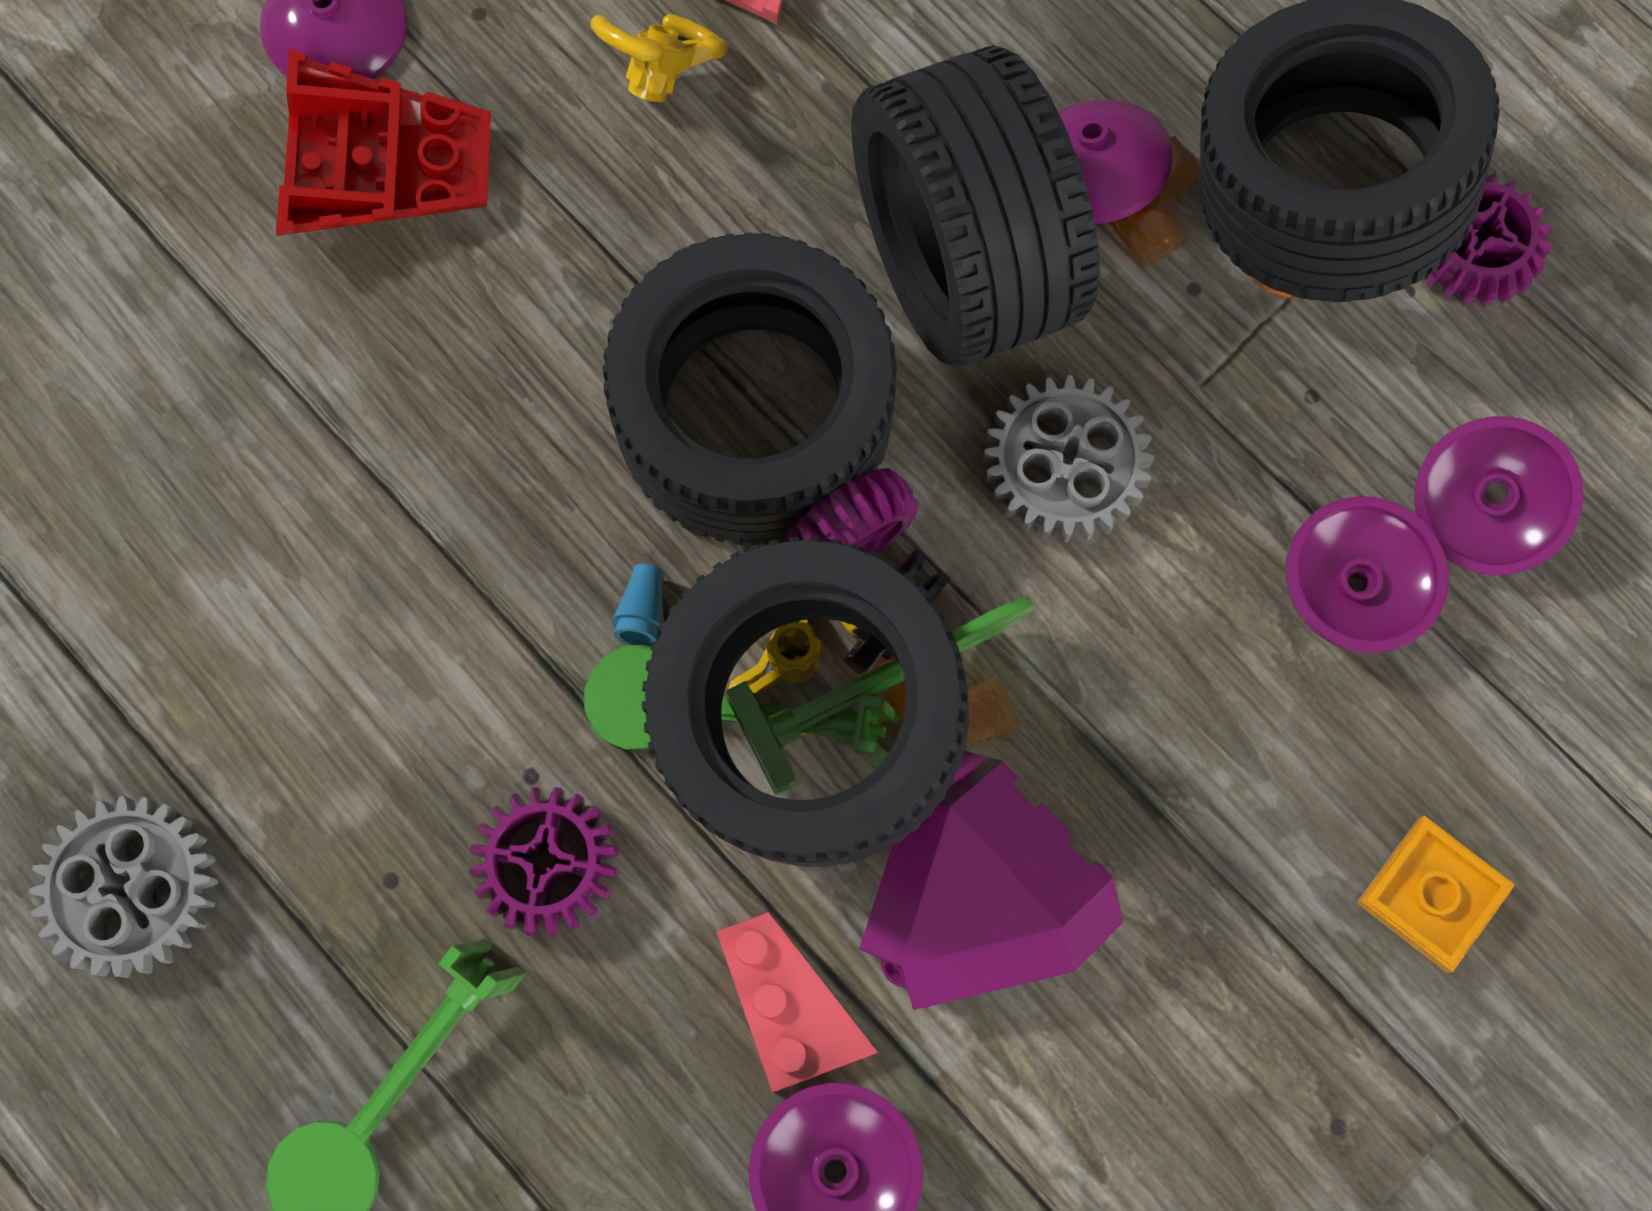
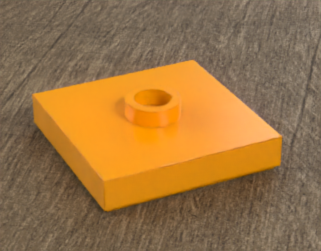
M1422 816L1416 820L1356 903L1444 972L1451 973L1454 972L1515 884L1426 816Z

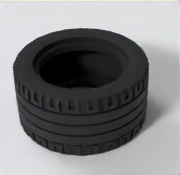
M1306 0L1278 10L1249 28L1225 51V55L1219 59L1216 64V70L1209 77V84L1205 88L1204 101L1201 108L1200 196L1202 211L1205 215L1206 225L1212 230V237L1220 245V250L1231 258L1230 261L1239 267L1242 272L1252 276L1269 288L1301 299L1339 303L1382 297L1416 284L1424 276L1438 270V266L1445 264L1449 260L1451 253L1459 249L1462 240L1467 238L1470 227L1476 219L1498 130L1497 123L1500 114L1498 105L1500 99L1495 91L1496 81L1491 75V68L1483 60L1480 50L1450 21L1420 5L1403 0ZM1331 112H1353L1373 116L1394 125L1410 137L1424 158L1408 172L1386 183L1360 189H1333L1313 185L1290 175L1273 162L1265 152L1264 147L1281 130L1304 118Z
M992 45L909 72L863 90L853 106L851 121L852 147L858 183L872 234L888 278L906 316L926 348L941 363L954 367H963L1053 334L1084 320L1096 300L1100 275L1098 239L1092 205L1082 169L1067 129L1050 95L1035 72L1024 60L1006 48Z
M752 232L740 235L725 234V236L712 237L707 239V241L691 244L683 250L676 251L667 260L657 263L653 270H649L643 276L642 282L636 284L631 289L629 297L624 298L621 304V312L616 314L612 321L614 327L608 332L607 340L609 344L603 354L605 365L602 366L605 382L603 386L606 404L619 448L627 468L631 471L632 478L642 488L646 498H652L653 505L658 510L666 512L667 517L673 522L678 520L683 528L687 530L695 529L700 536L705 538L710 536L719 542L730 540L736 545L752 543V546L760 545V542L783 541L789 529L798 523L799 517L807 514L812 509V505L824 500L828 493H835L843 483L853 481L858 475H866L869 471L877 469L879 464H882L885 457V449L888 448L894 411L897 372L895 345L891 341L892 332L890 327L885 324L884 312L882 309L877 308V299L873 294H869L866 291L864 282L861 279H857L851 269L848 267L844 268L834 256H829L822 249L812 248L801 240L796 241L786 236L777 237L771 236L768 233L752 234ZM741 330H769L790 336L811 348L831 371L839 390V396L824 424L811 437L790 450L762 458H736L721 455L702 447L690 439L679 429L667 412L668 395L679 369L697 349L717 337Z
M799 537L790 538V542L780 543L779 540L769 541V545L761 547L758 544L749 547V552L742 555L739 552L730 555L731 559L723 564L718 562L714 565V570L707 576L702 574L696 579L697 583L691 589L687 588L683 592L682 596L684 598L678 606L673 605L669 610L671 614L667 621L661 623L659 628L661 632L658 641H653L650 648L653 651L651 660L646 662L645 670L648 671L647 681H643L642 686L646 699L642 702V711L646 714L644 732L651 739L647 743L649 750L656 759L657 771L663 774L665 778L664 784L676 796L680 806L685 808L693 819L725 842L759 857L796 866L828 867L838 864H850V862L856 860L862 861L871 855L886 851L888 847L895 843H900L909 833L917 830L926 818L929 819L939 802H942L946 797L945 793L954 782L966 748L970 711L967 681L959 647L948 621L942 615L941 609L931 600L923 586L919 587L911 575L907 572H902L891 560L887 562L881 560L878 553L873 551L870 553L861 550L860 546L853 543L850 546H846L841 543V540L831 539L830 542L821 541L818 537H810L809 540H800ZM807 619H831L845 622L868 632L878 639L893 654L903 670L906 688L905 713L899 735L891 751L877 769L863 781L829 797L812 800H793L776 797L756 789L736 767L729 754L723 735L722 702L726 685L734 667L743 654L756 641L783 625Z

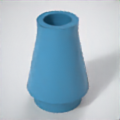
M637 564L633 567L631 579L612 618V624L616 627L614 635L619 641L629 645L645 644L652 646L653 641H657L658 635L661 634L659 628L661 623L664 622L662 585L664 571L659 567L650 564Z

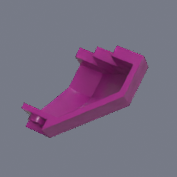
M964 750L962 763L958 768L952 786L945 793L946 797L942 802H939L929 819L926 818L917 830L909 833L900 843L892 845L859 950L881 959V969L887 980L898 987L907 988L913 1010L1075 972L1123 923L1114 878L1098 861L1091 867L1068 844L1073 834L1042 802L1035 808L1018 791L1013 783L1019 777L1002 760Z

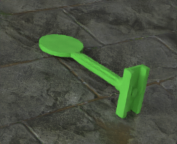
M1020 598L1004 604L953 631L952 633L959 651L963 652L1025 618L1034 610V605L1030 598ZM895 659L792 711L787 707L769 717L746 681L727 689L726 694L728 697L726 700L774 796H777L795 787L796 782L789 758L783 746L803 737L802 731L860 703L861 694L874 696L904 681V675L901 666Z
M645 644L625 645L606 654L592 669L584 689V710L592 729L607 743L625 750L649 749L647 743L651 741L650 736L644 732L646 714L642 711V702L646 699L642 686L643 681H647L648 671L645 670L646 662L651 660L653 651L650 649L651 646ZM861 694L858 712L842 711L802 731V733L835 737V741L838 743L852 744V750L868 763L880 765L889 754L878 744V738L884 739L886 734V728L881 726V723L897 725L898 713L883 697ZM723 698L722 721L738 723L726 698ZM761 704L768 717L787 708Z
M486 939L452 945L438 963L439 966L455 978L445 991L448 996L351 1123L346 1125L337 1121L318 1120L294 1129L278 1143L268 1163L266 1189L273 1211H370L378 1195L380 1177L375 1152L369 1144L370 1137L467 1010L473 1011L480 1000L483 1001L514 991L527 973L519 966L497 971L494 968L495 964L490 959L484 958L493 947Z

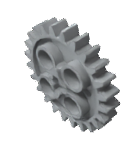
M1068 375L1063 388L1057 389L1052 378L1046 377L1042 393H1039L1029 383L1024 390L1025 402L1011 395L1007 402V408L1010 413L999 410L996 412L994 423L999 429H988L985 440L994 447L985 449L983 455V462L996 466L987 470L985 481L1001 483L994 490L992 498L994 502L1009 498L1011 502L1005 514L1007 518L1013 517L1020 512L1026 515L1022 530L1027 531L1035 522L1042 524V539L1046 540L1053 528H1057L1061 531L1064 543L1069 542L1074 529H1079L1085 541H1089L1094 533L1095 524L1105 534H1108L1114 526L1112 516L1122 522H1126L1131 514L1127 504L1138 507L1144 495L1137 488L1148 487L1152 476L1143 470L1150 468L1154 461V455L1141 451L1148 447L1152 437L1149 434L1135 433L1140 428L1144 418L1141 415L1127 419L1125 413L1131 402L1129 399L1123 400L1116 405L1110 402L1113 395V387L1109 386L1101 395L1094 393V379L1089 378L1083 389H1076L1073 376ZM1044 420L1053 421L1060 426L1062 433L1047 435L1038 428L1037 424ZM1102 435L1110 441L1112 448L1098 450L1089 443L1087 437ZM1030 444L1034 449L1026 450L1023 445ZM1064 452L1073 454L1072 465L1062 462ZM1029 467H1038L1046 472L1049 480L1043 483H1034L1026 478L1023 470ZM1103 467H1110L1113 472L1108 474ZM1080 481L1089 482L1097 488L1099 495L1093 498H1085L1077 493L1074 484Z
M119 796L115 810L110 803L102 800L96 801V817L81 810L75 811L78 827L74 830L58 825L56 830L63 840L60 846L43 844L41 847L46 854L52 857L50 864L34 865L32 868L34 872L45 877L44 884L29 889V894L44 898V904L30 912L31 917L49 919V923L39 932V937L48 940L60 938L55 944L52 954L54 956L67 957L73 953L70 967L84 970L91 964V975L106 977L112 967L114 977L129 978L133 965L138 973H152L153 956L162 963L171 964L174 962L173 953L170 948L173 944L189 949L192 943L185 933L188 927L205 929L206 924L196 916L198 908H212L215 906V902L202 896L203 889L218 884V879L203 875L202 869L210 866L216 860L214 856L208 854H197V851L207 842V838L198 833L188 835L194 822L184 816L174 821L177 809L163 804L156 811V801L142 797L137 806H135L133 799ZM141 835L144 841L143 850L135 860L129 861L126 854L127 847L133 838ZM103 845H105V851L110 863L105 862L100 855L99 849ZM92 866L95 872L94 881L91 887L81 892L78 885L79 877L87 867ZM119 875L129 877L131 880L124 885ZM167 880L171 887L170 897L163 906L157 908L153 902V893L161 882ZM124 888L129 898L119 896L118 893ZM137 909L144 912L149 920V925L145 929L142 927L143 922ZM118 912L122 920L121 928L113 938L108 939L104 931L105 923L109 916Z

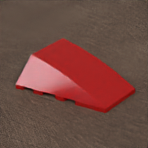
M289 48L286 83L289 119L284 185H279L276 236L487 207L491 111L428 91L421 95L402 89L399 82L381 77L380 81L352 73V67L331 61L330 65L307 59V53Z

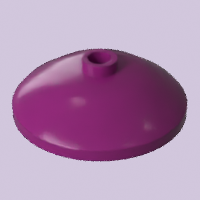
M266 0L260 17V35L263 47L273 65L286 78L289 48L307 53V59L330 65L331 61L352 67V73L375 79L397 58L407 33V14L403 0ZM331 3L326 8H320L324 4Z
M1106 99L1080 102L1058 111L1082 169L1095 224L1113 222L1130 216L1148 205L1160 193L1168 180L1172 168V147L1166 129L1154 115L1137 105Z
M1510 416L1479 418L1458 426L1442 437L1425 457L1417 476L1414 493L1416 515L1435 534L1446 559L1465 570L1485 575H1509L1523 572L1542 564L1555 555L1574 532L1580 519L1584 498L1583 482L1579 467L1565 444L1546 428L1534 422ZM1494 483L1503 484L1508 490L1507 496L1499 502L1491 501L1486 496V490L1490 485Z
M1358 496L1331 502L1314 512L1302 524L1293 537L1288 549L1285 579L1289 597L1295 610L1314 633L1341 649L1364 654H1377L1394 651L1412 643L1434 624L1446 602L1449 571L1444 551L1438 539L1427 524L1417 515L1389 500ZM1349 577L1360 579L1364 585V590L1362 592L1353 590L1349 585Z
M825 1083L805 1088L785 1099L772 1111L761 1126L750 1155L749 1187L756 1211H916L922 1191L923 1163L921 1152L908 1122L882 1096L852 1084ZM834 1159L842 1161L847 1168L846 1176L839 1182L828 1180L824 1173L826 1164Z

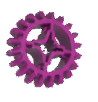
M1496 172L1488 175L1477 216L1470 227L1467 238L1462 240L1459 249L1451 253L1449 260L1445 264L1439 265L1438 270L1430 274L1427 278L1426 287L1435 285L1438 282L1445 287L1443 289V299L1450 297L1455 292L1460 294L1462 306L1470 304L1476 297L1483 308L1491 305L1495 299L1503 304L1516 293L1524 292L1532 284V279L1536 278L1544 269L1546 262L1543 259L1549 254L1552 245L1545 240L1549 235L1551 225L1538 222L1543 216L1545 207H1531L1528 203L1531 200L1532 191L1519 195L1514 191L1515 179L1507 182L1504 186L1498 183ZM1481 229H1483L1484 233L1480 238V241L1482 243L1477 248V250H1475L1474 246L1479 239L1476 235L1480 232Z
M891 468L873 469L866 475H858L849 483H843L835 493H828L824 500L812 505V509L807 514L799 517L798 523L789 529L783 542H790V538L799 537L800 540L818 537L821 541L841 540L843 545L850 546L853 543L860 546L861 550L870 553L873 551L879 553L887 549V546L892 541L898 539L902 531L909 528L911 521L917 515L919 503L912 495L914 492L905 479L898 476Z
M539 787L531 788V804L525 805L523 799L517 793H514L509 797L514 809L513 812L507 814L502 808L495 806L491 812L500 821L497 827L493 829L489 825L481 823L477 829L482 835L489 838L487 846L482 844L471 845L470 852L475 856L485 858V863L470 867L469 874L474 878H488V881L479 885L474 890V893L480 899L496 895L486 909V912L492 917L502 914L509 908L503 925L510 930H514L520 924L523 917H525V934L532 937L536 936L539 931L541 920H544L546 932L551 937L559 935V918L564 917L570 929L577 930L580 928V920L575 911L582 908L586 914L594 918L599 911L596 906L588 901L595 893L602 899L608 900L612 895V892L599 884L601 877L615 879L619 875L617 868L603 864V860L615 858L620 854L617 845H601V842L614 834V830L610 824H603L592 828L599 821L602 812L598 807L593 806L580 815L585 799L578 793L570 798L566 806H564L565 793L559 787L553 788L548 803H545L544 794ZM544 819V824L539 825L537 834L530 843L507 847L510 840L520 829L534 821ZM562 820L573 824L583 834L588 849V860L564 853L562 849L563 834L560 833ZM549 849V853L565 865L556 864L552 870L547 867L548 873L541 875V870L524 858L534 859L538 853L543 856L542 850ZM503 863L525 870L527 874L526 889L530 891L527 904L519 902L509 891L503 876ZM584 876L579 886L568 897L557 903L545 906L546 897H551L552 889L560 879Z

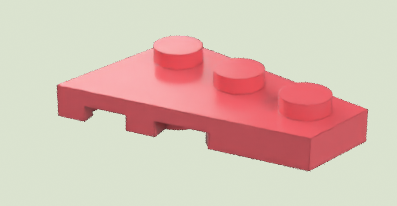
M769 912L716 931L772 1093L878 1053Z

